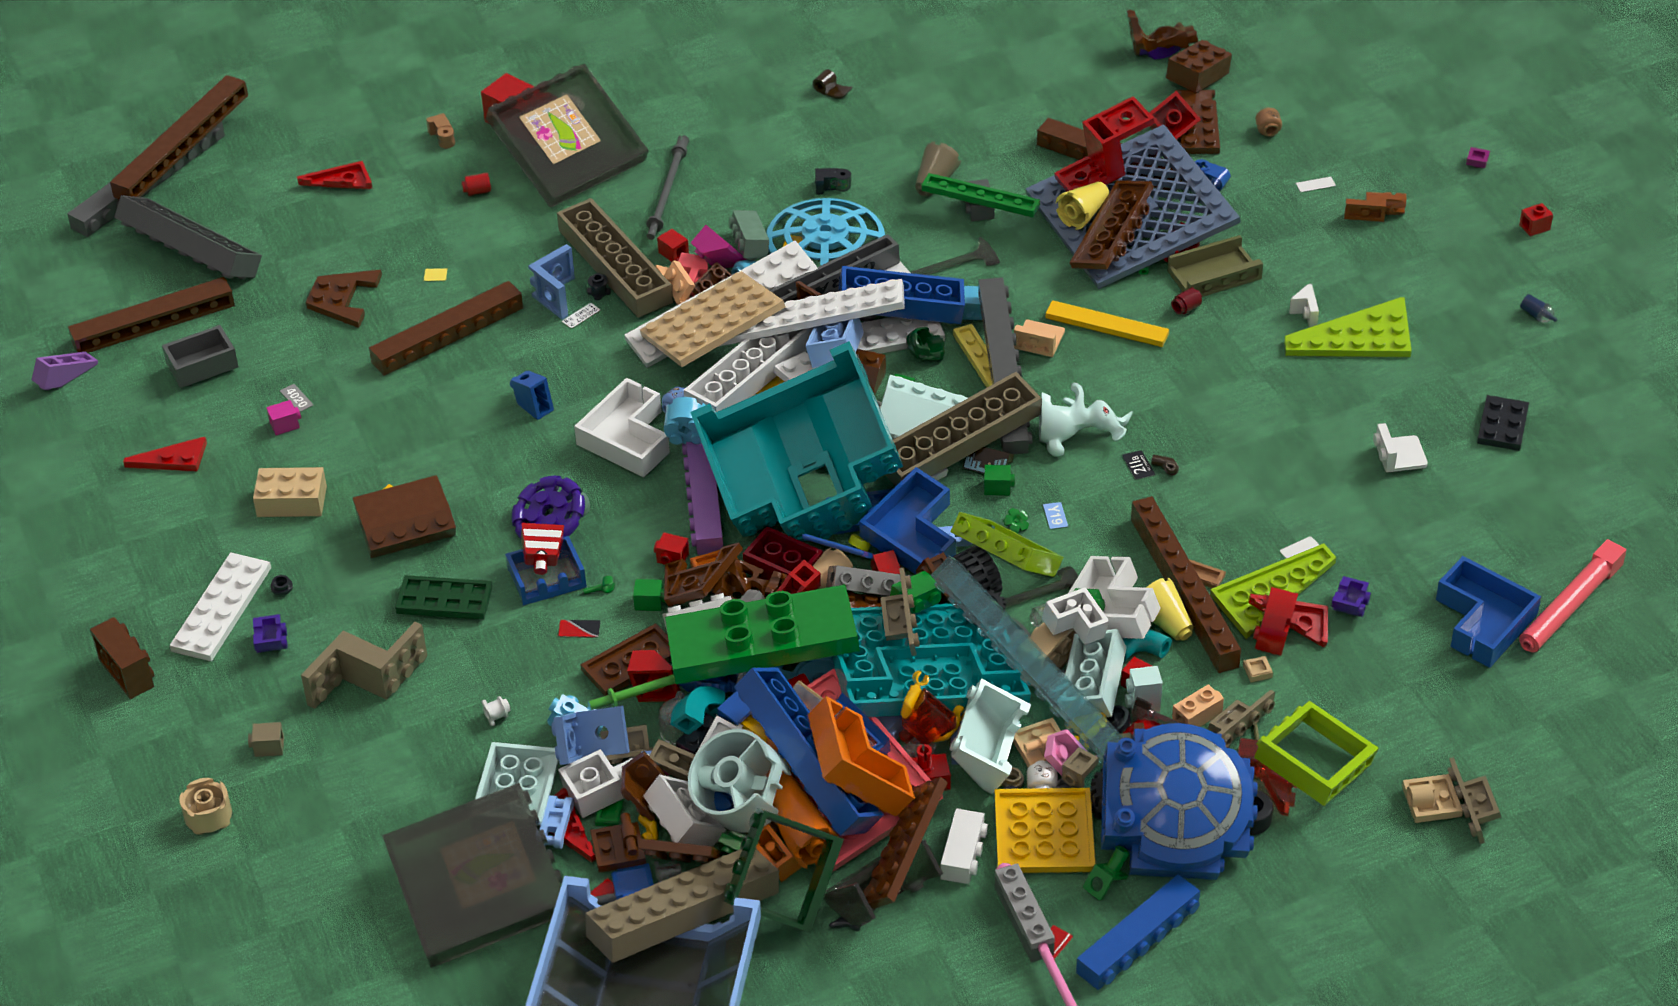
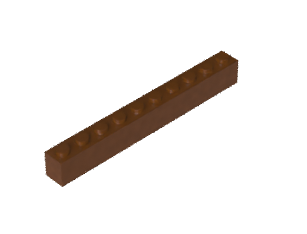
M229 75L220 80L110 181L113 197L120 199L121 195L140 197L248 97L246 82Z
M1151 496L1132 501L1131 521L1165 581H1167V578L1173 581L1194 626L1193 630L1218 673L1239 668L1241 648L1154 498Z

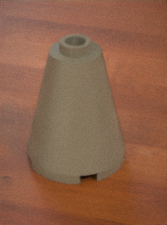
M930 142L927 144L915 188L920 195H932V193L922 191L921 188L928 173L949 178L959 168L961 160H958L959 155L952 147L944 143L936 145L935 142Z

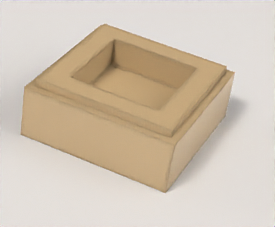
M1265 656L1243 661V667L1250 682L1273 677V671Z

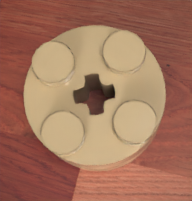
M201 778L189 783L184 793L181 792L179 801L184 820L193 833L197 835L210 833L226 828L230 824L232 807L227 788L222 782H214L212 778Z

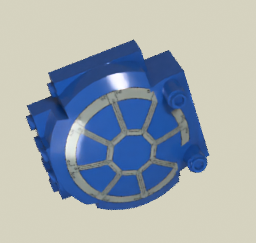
M1170 723L1154 726L1149 729H1135L1132 739L1122 738L1118 743L1107 742L1103 756L1101 850H1115L1116 846H1122L1130 851L1129 875L1175 877L1179 874L1183 878L1217 880L1220 872H1224V858L1221 857L1247 858L1249 852L1253 851L1254 836H1250V827H1253L1254 820L1257 819V805H1253L1254 797L1257 796V782H1253L1254 767L1250 766V758H1241L1235 749L1226 748V743L1221 738L1222 734L1213 733L1191 724Z

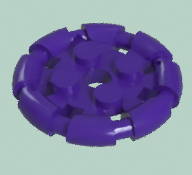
M552 475L539 479V482L535 484L530 483L517 497L518 502L516 505H513L511 514L512 525L516 527L515 533L520 539L522 523L527 522L564 525L563 537L570 536L577 529L580 518L584 516L585 498L581 495V488L573 480L567 477L562 479L561 476ZM526 504H530L528 509H525ZM554 508L551 514L545 516L548 509Z

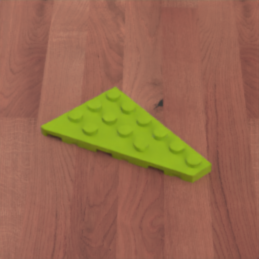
M1399 297L1286 335L1284 339L1285 356L1411 357L1412 350L1405 297Z

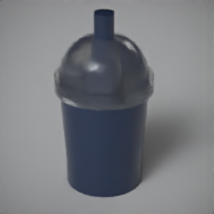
M1530 294L1526 295L1520 304V308L1536 318L1538 322L1547 323L1551 320L1554 322L1558 320L1554 317V309L1549 303H1545Z

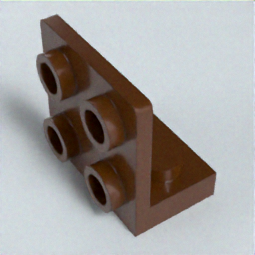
M643 751L622 766L621 794L627 801L631 800L642 817L646 816L651 822L655 820V813L649 809V804L643 795L659 775H667Z

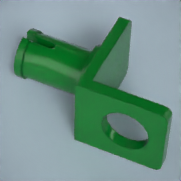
M1116 846L1108 863L1094 865L1083 888L1098 900H1103L1114 880H1127L1129 877L1121 868L1130 852L1122 846ZM1096 877L1101 878L1103 881V887L1100 891H1096L1092 886V882Z

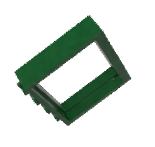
M757 808L756 812L751 815L749 826L751 827L748 835L741 842V855L734 862L732 880L725 887L724 902L733 906L735 897H739L766 819L825 840L798 918L794 919L760 907L761 916L811 933L844 839Z

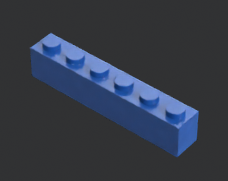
M1179 874L1176 875L1077 958L1076 973L1097 990L1101 989L1105 984L1109 985L1122 970H1127L1137 957L1145 955L1150 946L1156 941L1160 942L1169 930L1177 928L1187 915L1197 911L1200 906V890Z

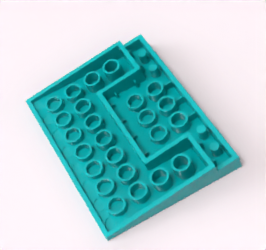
M965 603L936 604L915 614L917 627L913 628V633H918L920 647H915L916 656L911 655L908 638L886 641L882 607L851 608L860 651L832 656L841 691L867 717L900 716L904 698L910 686L915 684L912 676L916 671H921L918 677L919 682L923 680L925 675L929 677V682L925 686H921V693L926 690L951 713H953V709L958 705L963 706L964 710L962 712H965L969 700L966 698L967 692L972 685L976 686L981 679L1027 703L1030 702L1031 692L1025 681V668L1003 620L995 627L993 625L989 628L986 625H983V627H980L979 624L974 625L972 621L969 622L967 617L964 616ZM922 697L917 699L916 703L918 704H915V708L922 709L925 712L929 711L928 714L940 713L937 710L933 712V707L929 708L927 705L930 704Z

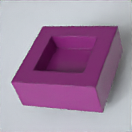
M1471 147L1466 165L1486 168L1490 151Z

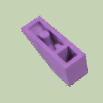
M87 352L36 358L32 381L44 390L62 387L96 366L98 360Z

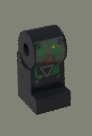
M843 168L815 169L816 195L824 194V191L830 190L841 192L849 190L851 188V171Z

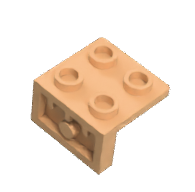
M1026 320L1023 326L1016 325L1014 328L1017 341L1014 349L1053 357L1065 333V328Z

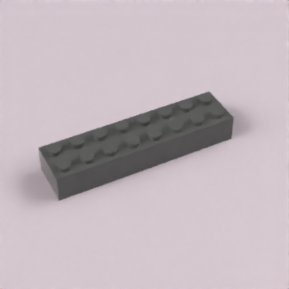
M121 195L114 218L122 221V225L136 228L135 231L137 233L148 234L151 240L163 242L165 247L177 249L179 254L193 257L192 260L197 263L207 264V268L210 270L221 271V275L231 279L234 276L240 279H246L247 277L255 278L262 258L261 254L149 198Z

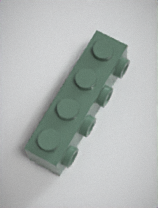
M733 210L732 217H729V229L732 230V236L735 237L738 251H741L743 258L755 261L768 256L769 238L757 211Z

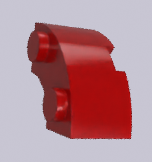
M1271 587L1270 594L1264 595L1261 608L1265 609L1261 627L1256 625L1253 639L1257 640L1255 649L1282 656L1298 597L1297 593Z

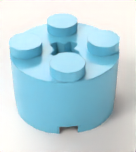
M679 397L674 399L670 405L668 403L664 432L670 438L669 441L672 444H686V442L702 443L690 412L705 406L704 403L701 405L697 403V399L691 397Z

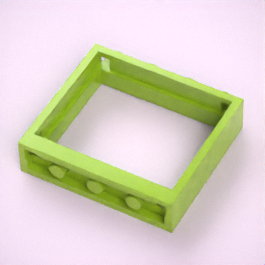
M959 512L950 531L1023 570L1055 577L1064 558L992 520Z
M1308 701L1302 707L1298 706L1291 716L1287 715L1279 726L1275 725L1267 736L1263 735L1258 740V749L1254 758L1325 806L1372 764L1379 748L1311 701ZM1303 722L1354 756L1349 763L1328 781L1276 745Z

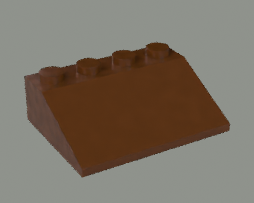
M437 475L352 498L371 559L452 537L456 534L455 522Z

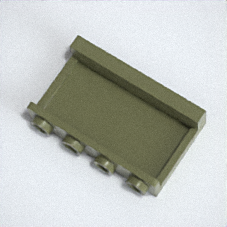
M1238 235L1170 255L1168 257L1167 271L1183 292L1189 288H1195L1203 297L1262 279L1263 263L1260 259L1252 260L1242 247V237Z

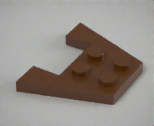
M380 269L318 276L307 298L306 307L309 310L359 328L365 316L364 309L348 306L357 286L377 288L382 277V271Z
M739 542L721 547L716 560L711 563L686 569L687 563L684 559L666 563L664 600L668 607L676 604L682 605L694 599L700 600L707 596L743 550Z

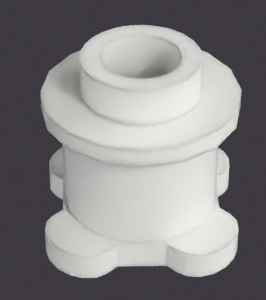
M498 696L497 700L487 703L486 700L481 701L483 712L491 726L495 725L494 720L501 717L507 718L508 712L511 711L506 698L502 699Z

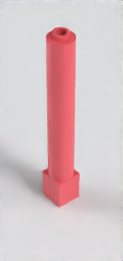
M1607 539L1593 553L1589 564L1520 635L1519 642L1521 647L1532 653L1537 652L1606 578L1610 579L1622 567L1627 549Z

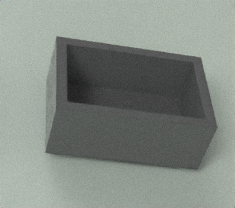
M221 325L162 345L166 364L180 388L239 367L235 348Z

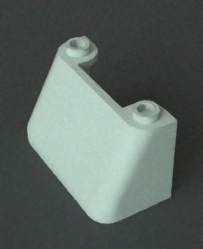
M981 679L976 686L972 685L967 692L966 698L969 700L957 737L952 741L949 750L952 751V758L984 791L993 794L995 789L1010 775L1012 765L1007 762L1014 735L1021 727L1019 719L1023 715L1028 714L1031 704Z

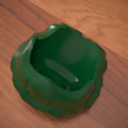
M928 327L916 328L906 337L907 349L916 359L922 361L932 359L936 361L943 360L945 353L944 341L940 335H933L929 332Z

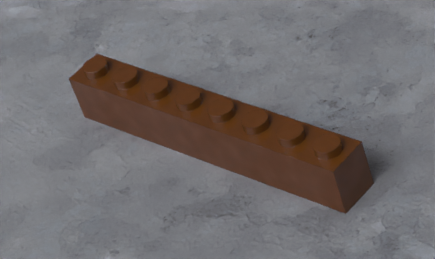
M1049 117L1037 129L1038 146L1077 160L1088 156L1083 129ZM1149 154L1148 157L1156 158V155ZM1132 162L1131 165L1138 166L1139 163ZM1145 164L1144 167L1152 168V165ZM1158 166L1157 168H1158V169H1165L1166 167H1164V166ZM1127 172V175L1134 176L1135 173ZM1141 174L1140 177H1148V175ZM1154 176L1153 178L1161 179L1162 176ZM1167 177V180L1174 181L1175 178ZM1163 187L1162 190L1170 191L1171 188Z
M221 277L70 325L68 330L76 352L90 353L233 307L235 303L230 286L225 277Z
M508 280L369 347L371 363L385 376L523 309L522 293Z

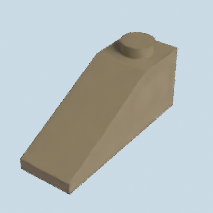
M658 739L649 757L662 770L674 778L688 781L689 769L695 755Z

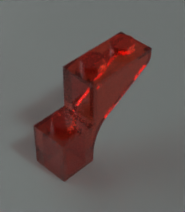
M1240 738L1238 754L1241 758H1250V766L1254 767V775L1265 785L1278 813L1283 816H1289L1290 807H1295L1296 793H1292V788L1297 787L1254 758L1258 749V740Z

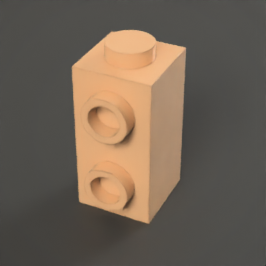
M1208 684L1173 705L1172 721L1174 723L1191 724L1201 727L1223 712L1224 698L1219 691H1215Z

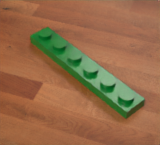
M928 173L921 185L922 191L1032 218L1040 207V199Z

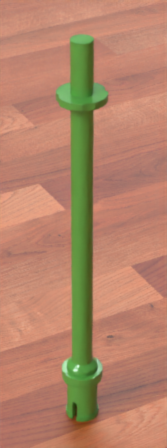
M674 674L616 693L612 688H609L607 690L608 695L588 701L589 708L593 710L609 704L612 707L618 706V701L675 684Z

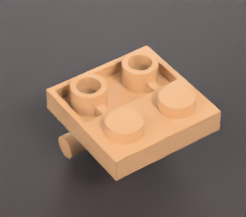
M1054 718L1020 728L1015 733L1013 743L1028 768L1035 764L1036 761H1047L1044 758L1047 737L1061 731Z

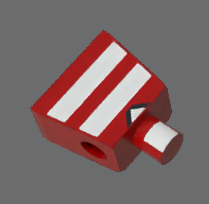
M522 523L521 539L525 564L534 565L535 574L544 575L547 573V566L557 565L563 542L564 525Z

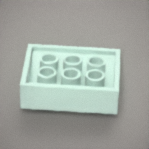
M890 375L880 410L891 437L897 438L966 400L967 397L913 382L899 376Z
M498 742L491 743L471 811L474 833L482 834L513 821L517 831L542 825L559 763L555 755V748Z

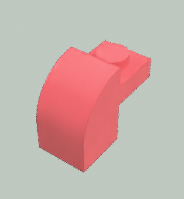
M681 253L678 262L681 263L693 283H695L708 271V263L699 255ZM691 292L690 296L694 297L695 294Z

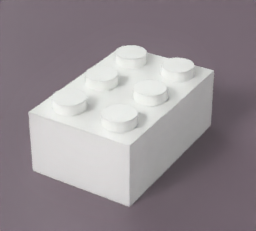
M659 775L643 795L649 804V809L658 816L660 824L667 829L673 842L713 847L721 834L726 830L724 826L693 802L688 790V781Z

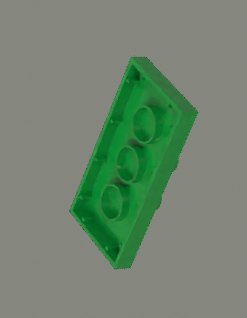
M845 584L794 594L786 591H776L769 594L765 599L750 602L732 599L724 602L717 608L665 617L676 684L748 672L751 668H770L860 651L858 635Z

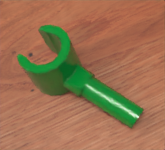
M604 576L602 584L583 589L584 594L601 590L604 593H611L615 586L613 577Z

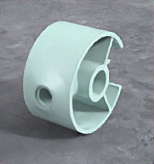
M730 729L710 738L696 753L688 773V790L693 802L710 817L731 831L744 833L749 832L751 827L749 826V821L757 808L778 815L779 810L773 806V801L777 789L783 788L779 784L782 771L786 775H791L786 760L756 734L744 729ZM770 770L769 777H765L767 772ZM715 791L730 794L733 799L734 809L716 811L714 803ZM766 819L764 826L769 824L771 820Z

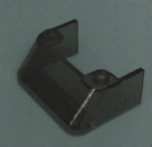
M925 839L919 845L898 895L908 890L914 893L924 887L923 882L943 874ZM881 856L825 891L823 897L825 903L852 926L862 927L876 918L873 912L876 909H871L863 891L869 886L872 879V871L878 866Z

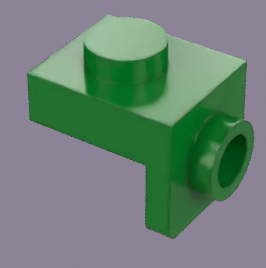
M730 831L728 835L722 833L718 839L720 851L724 855H728L740 850L741 842L745 835Z

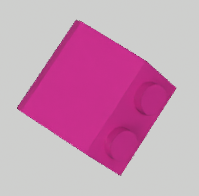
M707 225L702 228L691 242L696 247L694 252L701 258H705L711 266L718 262L726 269L734 267V264L738 261L747 260Z

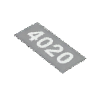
M295 384L280 390L288 400H291L294 407H298L299 411L313 406V403Z

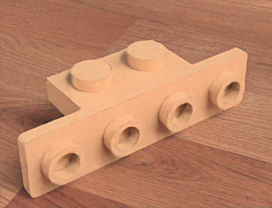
M673 260L669 268L659 265L655 266L672 284V296L675 303L679 305L691 298L690 294L695 284L680 262Z

